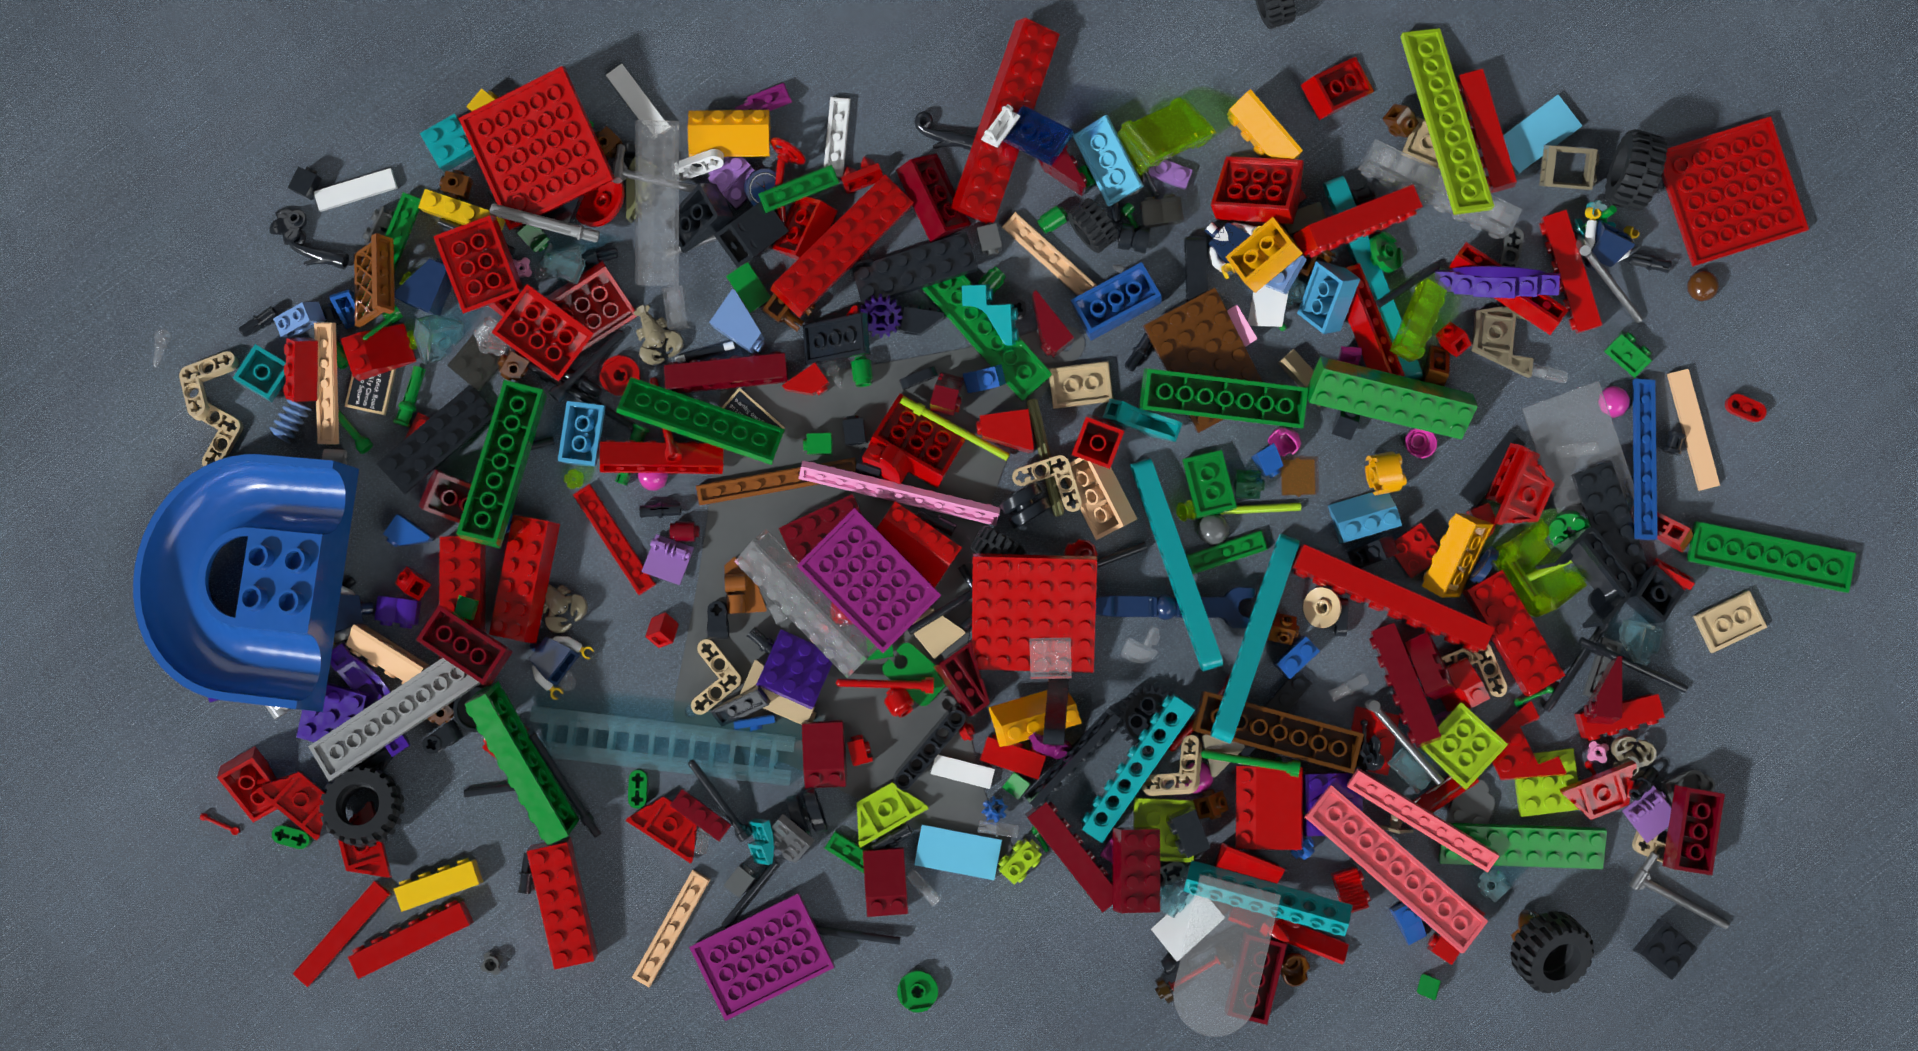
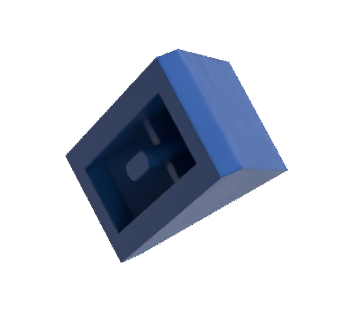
M346 290L330 295L329 298L345 328L355 327V293L351 290Z

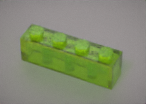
M1429 278L1416 285L1391 346V352L1409 363L1420 359L1424 355V347L1432 335V327L1439 318L1438 312L1445 303L1446 289Z

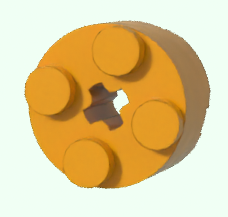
M1393 451L1366 457L1365 461L1369 460V465L1365 466L1366 479L1369 488H1374L1375 492H1372L1374 495L1400 491L1402 486L1407 484L1406 476L1402 473V457L1400 453L1395 454Z

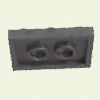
M784 814L781 815L772 827L774 848L780 850L785 859L794 863L800 859L815 841Z

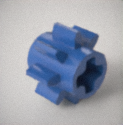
M992 796L990 802L986 800L983 803L985 809L981 813H985L987 821L994 819V822L997 823L1000 818L1006 817L1004 810L1008 806L1002 802L1003 798L999 800Z
M1302 836V850H1291L1290 853L1295 859L1300 857L1305 860L1315 852L1313 848L1315 842L1310 836L1306 838Z

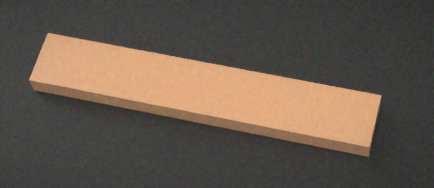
M1016 212L1002 226L1011 237L1077 296L1097 286Z
M314 322V339L318 340L317 444L336 445L339 444L336 323Z
M1689 369L1669 373L1667 377L1683 434L1686 435L1684 440L1698 491L1720 486Z
M694 869L692 870L633 974V979L650 988L709 884L710 878Z

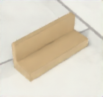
M1293 349L1278 364L1299 387L1307 388L1314 370Z

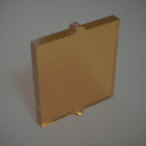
M1296 458L1295 460H1282L1284 465L1281 467L1282 496L1296 495L1300 497L1301 495H1315L1314 459L1300 460Z

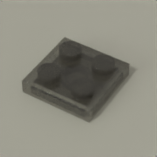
M472 335L447 366L480 392L498 371L499 364L497 363L500 356L476 336Z

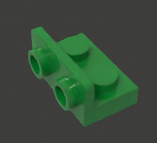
M1621 330L1604 352L1635 378L1652 361V352L1645 345L1640 346L1635 342L1637 339L1630 332L1625 333Z

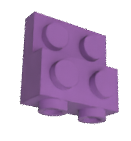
M724 157L725 162L723 166L708 173L710 175L708 180L711 184H717L722 195L737 210L747 201L744 194V183L755 170L743 157Z

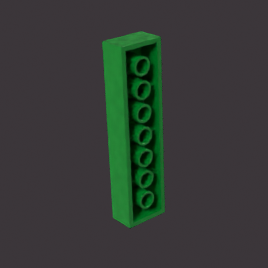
M1322 356L1319 358L1307 387L1309 403L1461 440L1478 407L1473 393Z
M1144 368L1139 409L1303 428L1308 388Z
M507 380L503 381L456 534L461 539L501 549L547 398L543 389Z
M499 681L477 691L464 704L466 712L473 718L477 731L483 735L489 751L497 759L499 768L506 774L509 785L516 791L520 804L526 808L530 821L536 825L540 838L548 846L569 836L579 822V818L552 772L529 739L530 734Z

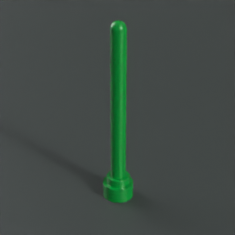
M338 409L339 423L355 440V448L360 454L368 452L374 444L369 438L361 436Z
M1208 750L1201 752V756L1206 759L1283 770L1290 774V776L1299 777L1301 763L1299 760L1285 763Z

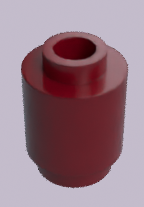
M675 521V523H670V539H675V541H695L696 537L700 536V527L696 525L695 521Z

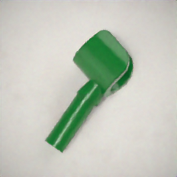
M1126 203L1121 208V213L1128 218L1135 228H1138L1136 221L1131 215L1135 208L1130 203Z
M1033 826L1031 832L1038 839L1043 850L1048 852L1049 848L1046 842Z

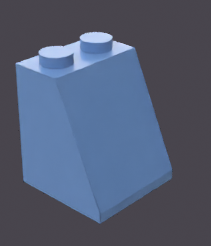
M732 289L709 323L714 329L749 353H759L765 344L763 342L765 338L736 291Z

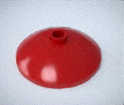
M611 181L586 193L575 216L576 219L588 227H600L610 222L617 215L623 204V182L614 183Z

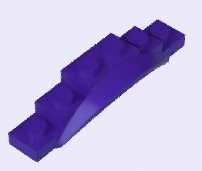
M1469 266L1452 268L1451 270H1436L1435 291L1490 298L1559 295L1561 273H1546L1540 270L1511 266Z
M341 643L332 650L330 664L333 669L340 674L351 689L369 694L367 707L391 692L386 683L372 668L351 655L344 643ZM403 734L385 747L390 755L394 757L411 744Z

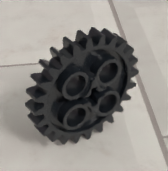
M1142 686L1141 693L1134 689L1135 696L1128 693L1127 695L1130 700H1122L1126 706L1125 708H1118L1123 712V715H1117L1123 721L1119 723L1120 727H1124L1120 733L1128 734L1125 741L1132 739L1131 746L1139 743L1138 737L1144 729L1148 730L1152 724L1151 722L1147 724V719L1137 713L1135 708L1140 709L1147 715L1159 713L1163 708L1162 702L1169 695V691L1161 694V687L1155 692L1154 686H1151L1149 691H1147L1145 686ZM1145 699H1150L1153 703L1150 710H1144L1142 707V702ZM1169 712L1168 721L1175 720L1176 713ZM1134 716L1141 718V725L1138 727L1131 725V719ZM1158 729L1157 737L1160 738L1165 734L1163 729ZM1146 746L1147 752H1150L1151 746Z

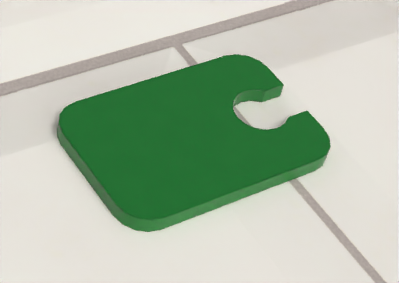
M908 642L902 643L896 651L900 655L906 656L907 665L901 669L897 668L894 662L888 658L882 666V671L890 680L922 681L926 677H934L933 694L925 693L921 689H907L917 704L927 706L946 684L935 670L934 663Z

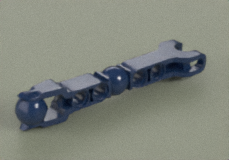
M1237 587L1226 592L1223 597H1201L1207 617L1220 618L1231 628H1247L1250 618L1243 617L1239 613L1238 606L1242 599L1255 597L1256 589ZM1168 594L1160 595L1159 597L1106 596L1096 598L1095 615L1158 617L1163 620H1169L1173 617L1183 618L1176 597L1174 598Z

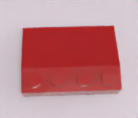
M1226 156L1211 202L1215 218L1220 220L1267 222L1274 217L1278 223L1293 224L1299 205L1304 161Z
M489 215L433 236L463 314L515 297L524 289L496 216Z
M603 261L547 296L549 300L594 332V335L582 351L637 317L634 315L636 310Z
M528 283L491 332L557 381L561 379L594 335L592 330Z
M899 393L873 434L869 445L872 442L887 447L888 444L896 446L908 459V472L938 488L966 439L923 415L918 416L913 413L912 409L900 403L904 395Z
M896 501L876 529L934 588L962 550L961 546Z
M1251 765L1236 766V848L1302 850L1303 767H1300L1299 777H1294L1283 770Z

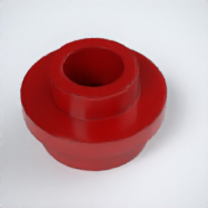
M965 721L964 725L959 729V733L964 741H971L974 739L975 729L971 723L968 724Z

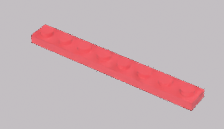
M1359 768L1347 784V787L1487 873L1499 858L1497 852Z

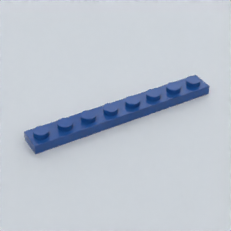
M1648 379L1633 380L1634 539L1640 540L1657 539L1655 380Z

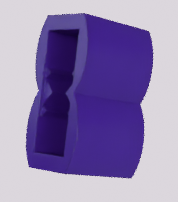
M378 596L374 620H379L380 625L392 626V623L395 622L400 623L402 628L412 629V625H418L422 601Z

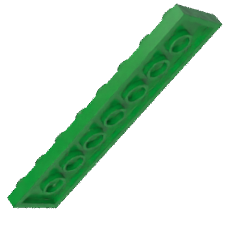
M965 275L922 288L990 366L1002 365L1007 386L1022 402L1052 376V373L1020 337L1015 345H1005L985 312L976 307L963 306L962 286L973 285Z
M630 377L616 412L770 465L774 461L785 431L783 428Z
M1697 521L1693 524V537L1690 541L1687 562L1849 593L1856 553Z
M1449 823L1497 852L1499 858L1493 866L1603 869L1607 836L1605 828ZM1440 844L1438 858L1440 864L1474 865Z

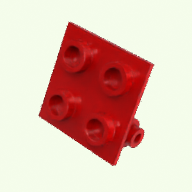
M1422 523L1413 526L1408 532L1394 541L1399 551L1394 556L1410 578L1431 566L1432 558L1439 550L1438 545Z

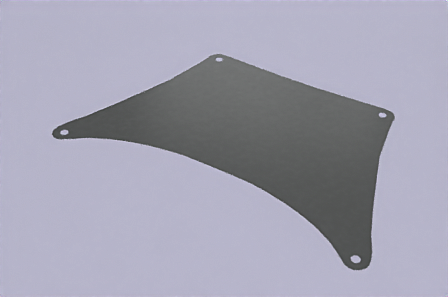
M1066 325L1065 327L1074 337L1072 348L1069 351H1062L1054 358L1051 354L1047 356L1041 349L1042 343L1038 330L1019 336L1047 369L1070 366L1081 356L1085 347L1083 335L1076 328ZM972 346L872 365V385L867 387H856L855 382H853L852 368L821 370L830 385L827 386L828 390L820 396L818 394L811 396L785 391L782 387L784 383L744 387L746 394L785 427L782 440L772 465L723 449V474H712L711 483L801 467L802 461L820 464L855 457L857 465L862 448H868L873 434L899 393L916 403L924 404L925 408L931 411L930 402L938 377L906 390L902 389L900 379L935 366L938 377L940 372L962 378L963 373L991 366ZM802 371L788 372V381ZM963 380L960 392L962 403L959 413L955 412L954 417L937 412L934 413L982 438V435H977L976 421H979L980 415L1028 409L1027 401L1030 399H1037L1039 401L1050 386V380H1046L1023 402L1007 384L983 391L967 393L965 381ZM734 388L721 390L719 407H722L733 395ZM859 415V418H863L866 444L846 446L843 420H847V416ZM808 433H831L833 455H808L807 451L803 450V439H807ZM966 439L938 488L910 472L907 473L901 484L991 505L1006 461ZM989 442L1009 454L1012 448ZM820 484L709 504L698 582L674 699L673 717L675 723L684 731L737 746L803 771L802 725L764 708L738 720L774 714L776 715L777 722L764 724L762 729L750 731V727L734 729V722L721 727L710 712L711 709L707 713L697 714L693 718L687 717L685 714V708L691 705L693 699L719 679L700 656L697 647L700 641L708 639L707 609L709 604L720 600L727 605L724 565L735 557L752 569L767 611L728 614L729 639H709L715 642L742 677L741 685L717 705L740 695L754 660L761 661L765 665L769 655L764 651L761 652L759 650L760 647L750 638L746 637L749 632L756 627L767 638L770 637L772 639L771 642L775 643L780 630H784L836 654L814 705V712L817 714L813 721L843 720L848 776L846 787L835 788L861 800L889 783H895L894 774L896 770L946 713H940L937 710V706L940 705V695L942 693H946L949 696L953 695L945 685L930 704L921 706L914 701L912 712L900 718L899 716H892L884 704V699L887 696L886 692L891 688L837 686V679L890 680L882 671V666L888 658L868 660L864 634L855 625L838 626L833 623L829 615V607L832 601L795 565L779 531V527L851 494L854 495L863 517L877 529L894 504V501ZM899 503L916 516L919 510L921 509L919 507ZM929 510L937 515L941 514V517L957 524L952 536L936 527L935 529L962 547V550L935 587L941 596L930 607L936 611L971 590L958 567L965 564L973 577V553L975 552L972 551L970 545L981 527L985 526L986 523ZM972 598L943 616L962 629L960 624L971 617ZM717 604L713 611L719 615V612H722V608H719ZM969 628L964 631L965 634L936 658L931 656L914 634L910 635L908 630H906L892 644L894 657L889 659L894 662L895 667L904 668L907 665V658L904 655H900L896 649L902 643L908 642L932 663L937 665L968 643ZM703 644V653L708 652L711 655V657H708L709 661H711V659L714 656L719 655L717 651L715 654L712 653V651L710 650V648L712 647L711 644ZM721 658L716 659L714 662L715 668L722 670L725 667V661ZM729 675V681L723 684V681L719 682L724 686L726 692L729 691L727 688L729 684H737L735 681L737 679L736 675ZM719 687L712 688V697L720 698L722 690ZM707 693L704 694V697H706L704 701L700 702L698 700L696 702L698 710L702 709L704 711V705L707 702H710V705L714 703L708 698ZM964 712L965 721L969 724V717ZM961 714L951 715L950 719L958 721L961 718ZM941 728L937 734L944 737L948 734V730ZM959 731L939 753V755L976 764L972 740L964 741ZM862 734L864 741H869L871 753H868V756H873L874 760L853 766L847 742L851 741L850 737ZM927 744L924 747V750L927 752H932L935 749L933 744ZM919 759L911 762L913 767H919L922 764V761ZM933 760L913 785L905 790L929 808L904 822L905 824L920 832L923 824L1002 839L998 863L1005 855L1009 856L1012 853V846L998 822L995 823L994 819L987 821L985 813H981L985 809L983 803L987 800L983 787L931 774ZM900 775L898 777V781L901 783H905L909 779L907 775Z

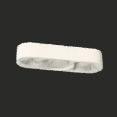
M710 149L677 161L671 166V177L676 181H685L721 168L723 166L724 154L718 149ZM698 163V164H701L702 166H701V167H694L692 164Z

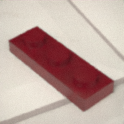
M684 789L680 791L670 805L719 842L732 826V824Z

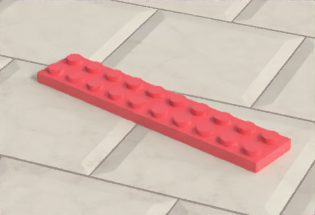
M1332 785L1328 786L1305 815L1309 822L1460 953H1465L1487 924L1488 920Z

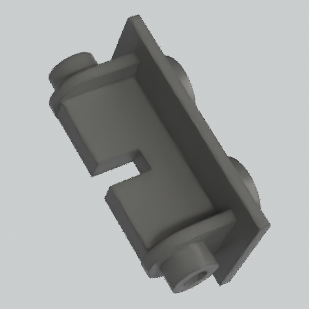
M383 206L379 210H374L371 220H373L371 228H366L362 237L365 239L364 244H368L369 241L371 242V236L375 233L386 235L380 229L383 227L388 230L394 212L388 209L386 212H383Z

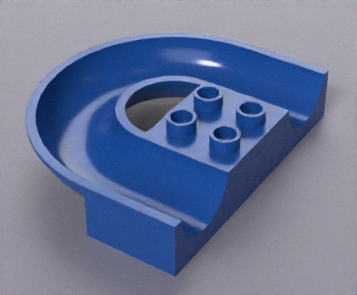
M262 454L237 455L217 460L200 468L180 482L167 495L152 516L138 549L133 577V599L138 626L144 642L154 659L171 678L194 693L208 698L323 712L358 482V468L332 460ZM248 536L236 617L234 618L220 611L212 601L209 589L210 571L213 561L223 545L235 538Z

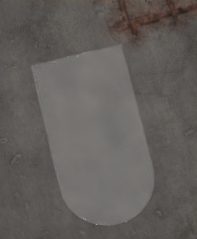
M1599 381L1522 408L1536 452L1540 454L1541 466L1545 470L1546 476L1550 477L1555 484L1551 495L1557 513L1567 510L1577 511L1586 519L1571 475L1601 463L1612 461L1630 515L1633 518L1634 484ZM1567 527L1571 533L1575 532L1571 527Z
M1200 875L1173 991L1174 1005L1179 1017L1195 1032L1204 1036H1226L1243 1027L1251 1017L1281 895Z

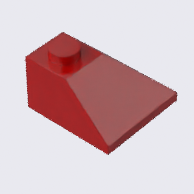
M1466 657L1446 667L1456 687V691L1440 697L1447 712L1453 711L1460 703L1469 709L1490 699L1483 682Z

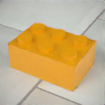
M1272 217L1230 252L1226 258L1243 282L1256 293L1303 253L1286 230Z

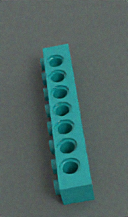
M1174 692L1171 696L1168 695L1164 699L1162 710L1152 716L1150 720L1152 724L1148 730L1144 729L1138 737L1139 743L1129 749L1127 753L1128 758L1125 763L1121 762L1115 770L1116 776L1113 780L1110 778L1107 781L1102 796L1098 795L1092 803L1093 809L1090 813L1086 812L1080 821L1082 822V830L1103 843L1195 711L1192 704ZM1169 712H1174L1177 715L1173 721H1168L1165 717ZM1157 729H1163L1165 734L1158 738L1154 736V732ZM1145 746L1153 747V751L1150 754H1144L1142 749ZM1135 762H1138L1142 765L1141 769L1138 771H1134L1130 768L1131 765ZM1122 779H1128L1130 784L1127 787H1121L1119 782ZM1110 796H1117L1119 798L1115 804H1111L1107 800ZM1104 812L1107 814V817L1104 820H1098L1096 815Z
M1191 860L1184 887V892L1192 895L1202 896L1344 937L1350 923L1353 906Z

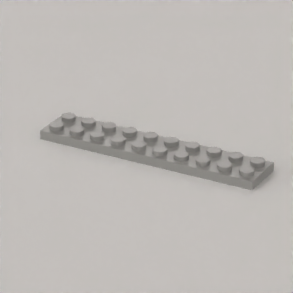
M442 658L308 747L328 781H333L334 778L341 776L347 770L373 755L479 685L480 682Z

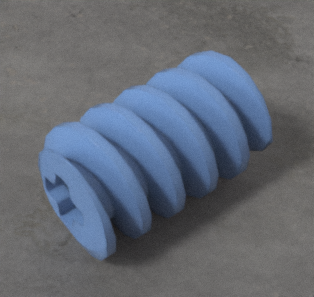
M287 399L286 401L290 407H282L286 412L285 414L278 413L282 420H274L277 428L270 427L269 429L275 436L291 444L288 437L295 438L292 430H300L296 424H304L300 417L307 418L308 414L305 410L311 411L312 409L300 402H293Z

